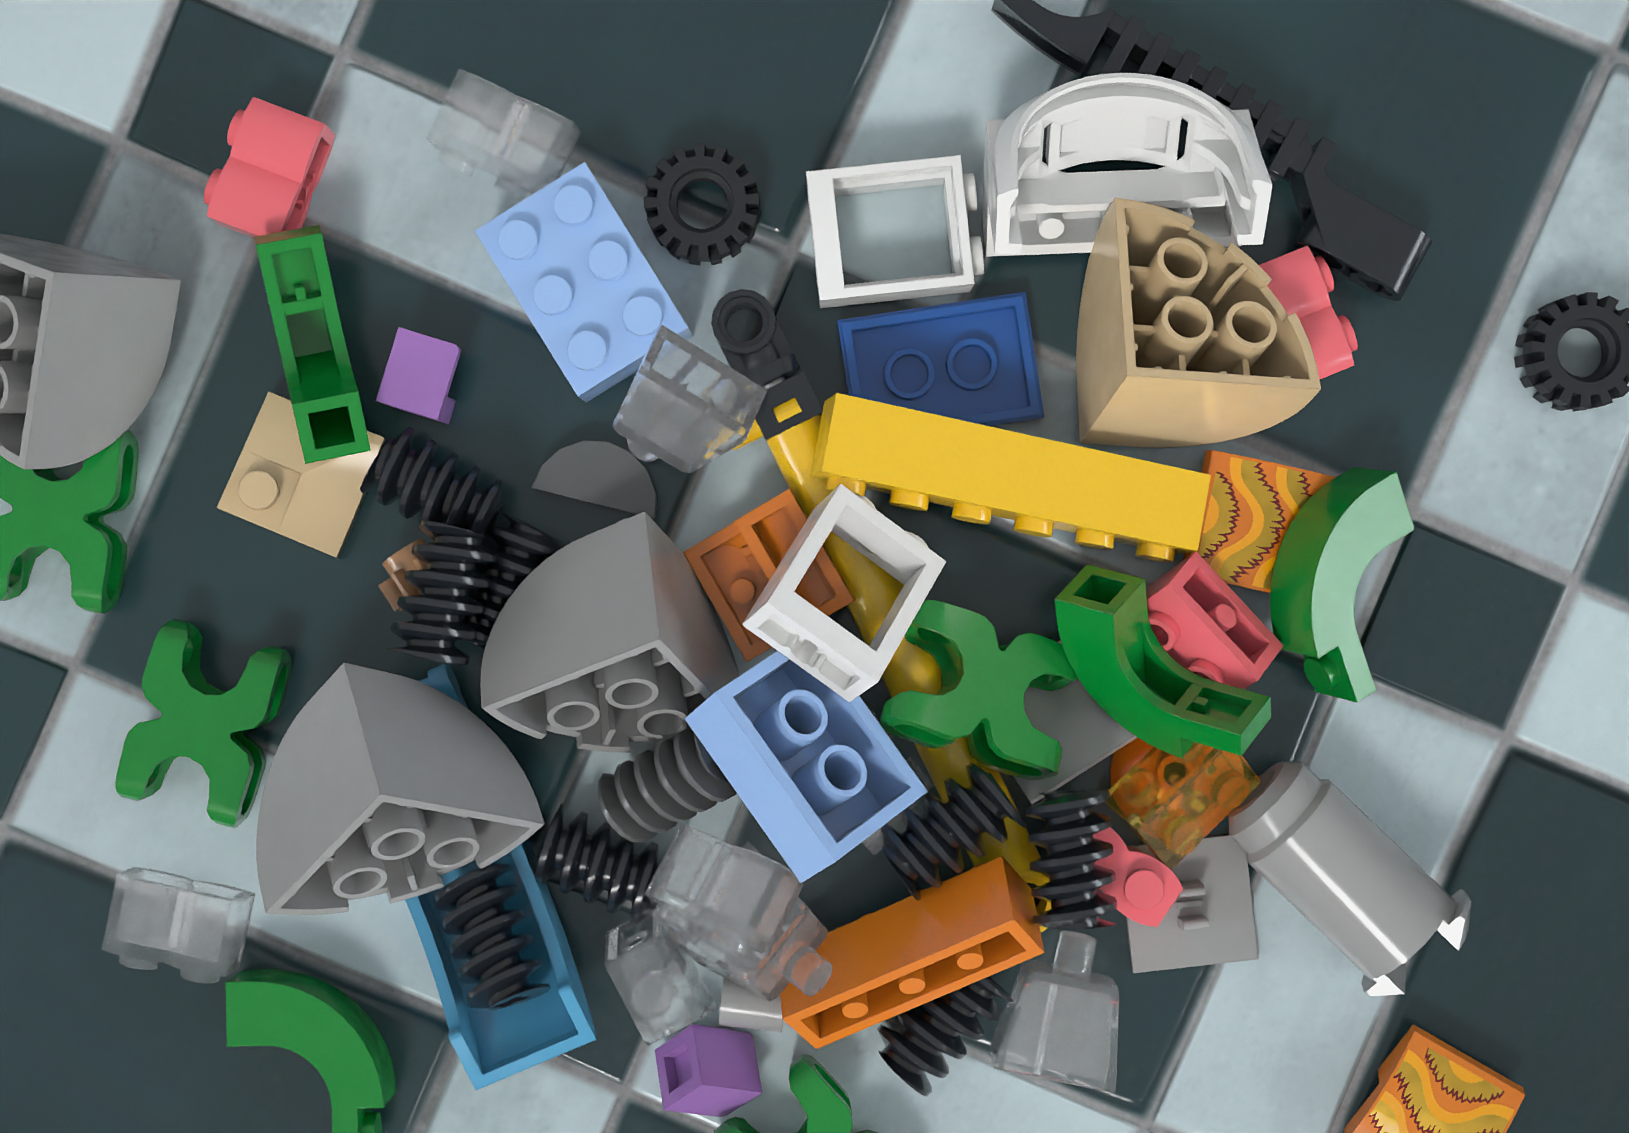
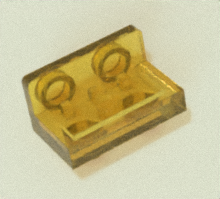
M1196 742L1183 758L1153 747L1109 789L1110 799L1105 801V803L1132 828L1155 858L1172 870L1234 808L1242 804L1246 797L1261 783V780L1243 756Z

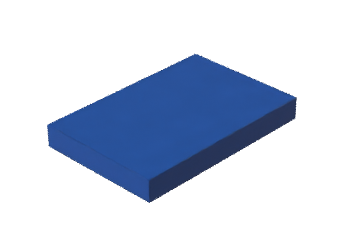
M1026 292L837 320L849 396L990 427L1044 418Z

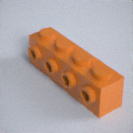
M1000 856L944 881L938 888L932 886L920 890L921 900L919 901L913 896L907 897L778 954L782 1019L815 1049H818L1045 953L1040 926L1033 923V916L1037 915L1034 897L1031 896V888L1004 857Z

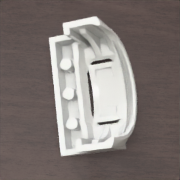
M1109 73L1080 78L1053 88L1022 104L1007 119L986 120L982 229L986 257L1089 253L1092 251L1102 219L1114 198L1141 201L1190 217L1195 220L1192 228L1209 236L1224 247H1228L1231 242L1236 246L1263 244L1273 184L1261 155L1249 109L1231 110L1204 92L1176 80L1149 74ZM1183 118L1188 122L1185 152L1177 160L1180 126ZM1046 127H1047V138H1046V153H1045V156H1046V162H1047V164L1042 161V157H1043V141H1044V128H1046ZM1107 160L1140 161L1164 166L1159 169L1076 173L1059 171L1083 163Z

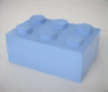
M585 162L475 230V233L575 393L586 403L693 336Z
M776 651L716 691L685 718L800 883L835 863L928 792L860 696L848 702L779 651Z

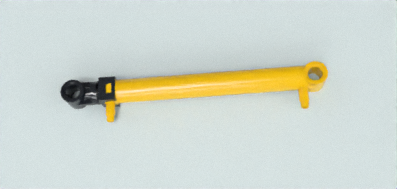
M740 289L729 292L718 301L713 310L711 325L714 336L744 396L757 392L760 393L746 399L752 414L724 427L722 432L711 436L709 442L715 454L721 455L729 450H737L764 436L789 489L791 488L808 518L813 509L831 493L826 491L827 480L810 477L823 409L804 371L786 379L801 368L768 300L752 290ZM743 309L756 312L763 320L760 333L748 341H738L727 332V323L731 315ZM830 532L823 545L855 601L846 606L865 644L869 646L904 584L836 534ZM904 636L881 676L891 697L893 698L897 694L909 690L937 695L941 689V670L932 655L906 641ZM967 737L956 739L952 744L937 749L927 748L914 743L943 803L949 801L944 781L950 777L965 788H968L970 783L966 765L974 763L987 773L992 774L1017 810L999 771L979 765L970 754ZM1009 817L1004 819L1008 835L1007 841L1001 843L985 832L982 834L986 849L985 856L979 858L966 849L974 867L1003 856L1026 883H1034L1040 886L1049 882V875L1030 870L1029 863L1041 857L1036 846L1028 843V835L1030 834L1027 828H1023ZM1040 900L1036 907L1037 914L1051 909V902ZM1040 926L1041 932L1047 929L1046 927Z

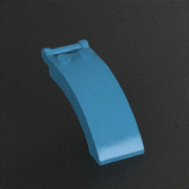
M442 664L428 670V677L419 681L445 693L468 709L455 674L449 665ZM529 839L490 865L509 864L511 866L507 872L496 879L497 886L516 885L519 892L506 901L504 907L505 910L523 909L526 911L527 917L512 927L513 934L534 935L535 941L522 950L520 956L521 959H541L543 966L528 977L529 984H550L551 987L548 992L511 1007L492 1011L489 1009L470 1008L465 998L479 984H465L458 978L457 973L459 969L469 960L455 959L450 953L451 944L461 935H450L443 930L442 922L452 911L439 910L435 905L434 898L442 888L405 900L437 986L449 1029L448 1036L475 1090H479L596 1040V1031L584 989L550 891L546 883L542 884L536 881L537 858ZM476 860L441 875L444 887L458 877L479 869L480 867L477 866Z

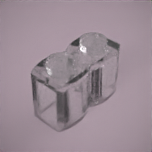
M458 69L426 139L436 149L440 150L436 160L441 164L468 177H472L475 168L497 177L494 184L497 190L516 200L523 201L560 178L581 132L573 121L530 100L516 96L479 76Z
M681 825L644 895L660 907L656 917L665 924L689 935L692 934L695 926L712 931L709 937L712 943L727 952L744 958L748 949L769 955L804 883H800L788 867L766 856L742 847L733 846L696 828Z
M132 867L117 874L102 950L119 955V963L129 968L152 970L156 969L159 963H165L181 969L180 976L186 980L206 984L217 983L220 980V976L227 977L241 966L255 893L228 885L196 881L169 872Z

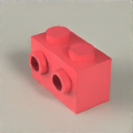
M1197 551L1146 588L1148 617L1157 640L1176 662L1203 678L1246 689L1260 679L1284 646Z

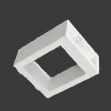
M961 155L806 172L820 308L969 293L974 286V275L984 274L981 237H969L967 212L977 211L975 177L973 172H962ZM943 185L952 273L844 285L835 196Z
M840 484L813 509L742 625L845 700L851 702L878 683L946 561L930 550L919 536L904 531L877 511L869 499L854 494L844 485ZM830 532L836 534L904 584L869 646L794 592Z

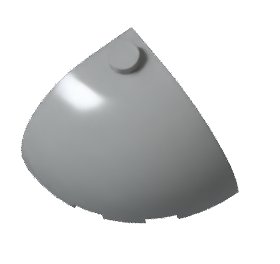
M0 234V455L24 470L58 468L90 458L116 441L139 417L152 397L162 376L172 338L181 280L107 255L46 241Z
M642 512L571 542L544 560L521 582L500 611L486 643L481 666V708L513 729L538 739L545 737L547 730L557 734L576 737L578 749L630 753L629 742L667 739L674 741L678 732L687 728L691 729L685 718L712 694L739 677V672L719 616L690 563L646 512Z
M344 662L298 713L278 747L267 776L260 804L256 838L257 872L265 912L282 915L344 913L349 910L348 900L387 893L389 903L392 904L442 888L444 884L441 875L462 867L473 860H476L477 866L482 869L515 849L545 824L534 791L524 771L506 745L481 719L458 701L417 680Z

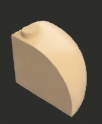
M1114 198L1102 219L1094 240L1085 273L1079 309L1076 381L1080 443L1148 448L1206 445L1262 431L1283 422L1303 409L1321 390L1318 368L1309 339L1296 313L1288 316L1282 304L1268 288L1267 285L1272 280L1270 276L1234 243L1231 242L1225 248L1209 236L1192 228L1195 223L1194 219L1149 203Z

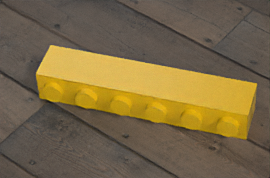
M835 393L824 401L810 477L827 480L826 491L832 492L840 484L859 496H865L866 489L890 494L889 504L896 507L927 511L929 502L953 507L951 517L958 520L990 524L992 515L1015 520L1013 530L1019 533L1039 537H1052L1053 529L1076 533L1074 543L1077 545L1101 550H1113L1114 542L1137 546L1136 557L1164 563H1173L1175 554L1198 551L1211 479L1209 474Z

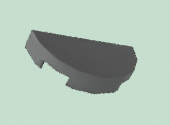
M583 440L559 449L541 466L531 487L633 514L646 512L651 518L656 519L657 492L648 470L633 453L610 442Z

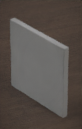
M1079 679L1062 689L1054 691L1027 688L1024 693V711L1033 727L1060 742L1062 758L1059 773L1056 776L1041 780L1013 777L1030 803L1034 804L1044 797V795L1039 793L1056 790L1138 737L1110 717L1091 697Z
M1229 834L1128 845L1149 853L1165 864L1176 875L1183 887L1182 892L1158 927L1143 925L1126 917L1133 973L1259 959L1247 852Z

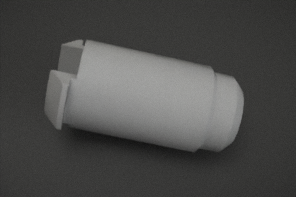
M1301 761L1279 762L1261 774L1232 806L1229 812V836L1247 852L1248 863L1364 973L1361 984L1363 991L1368 996L1405 994L1406 965L1404 963L1422 948L1436 931L1441 933L1458 951L1461 948L1469 928L1471 900L1468 894L1463 889H1460L1450 896L1329 779H1319Z

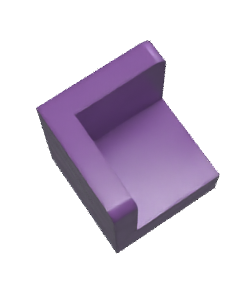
M398 327L376 401L449 425L456 400L447 396L461 349L453 343Z
M691 1024L655 1049L662 1104L665 1111L724 1117L763 1093L752 1035L748 1032Z

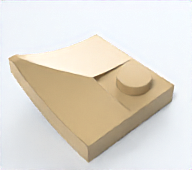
M268 391L217 508L339 559L366 496V493H361L360 491L363 479L374 459L384 447L386 439L367 431L371 451L305 464L291 401Z

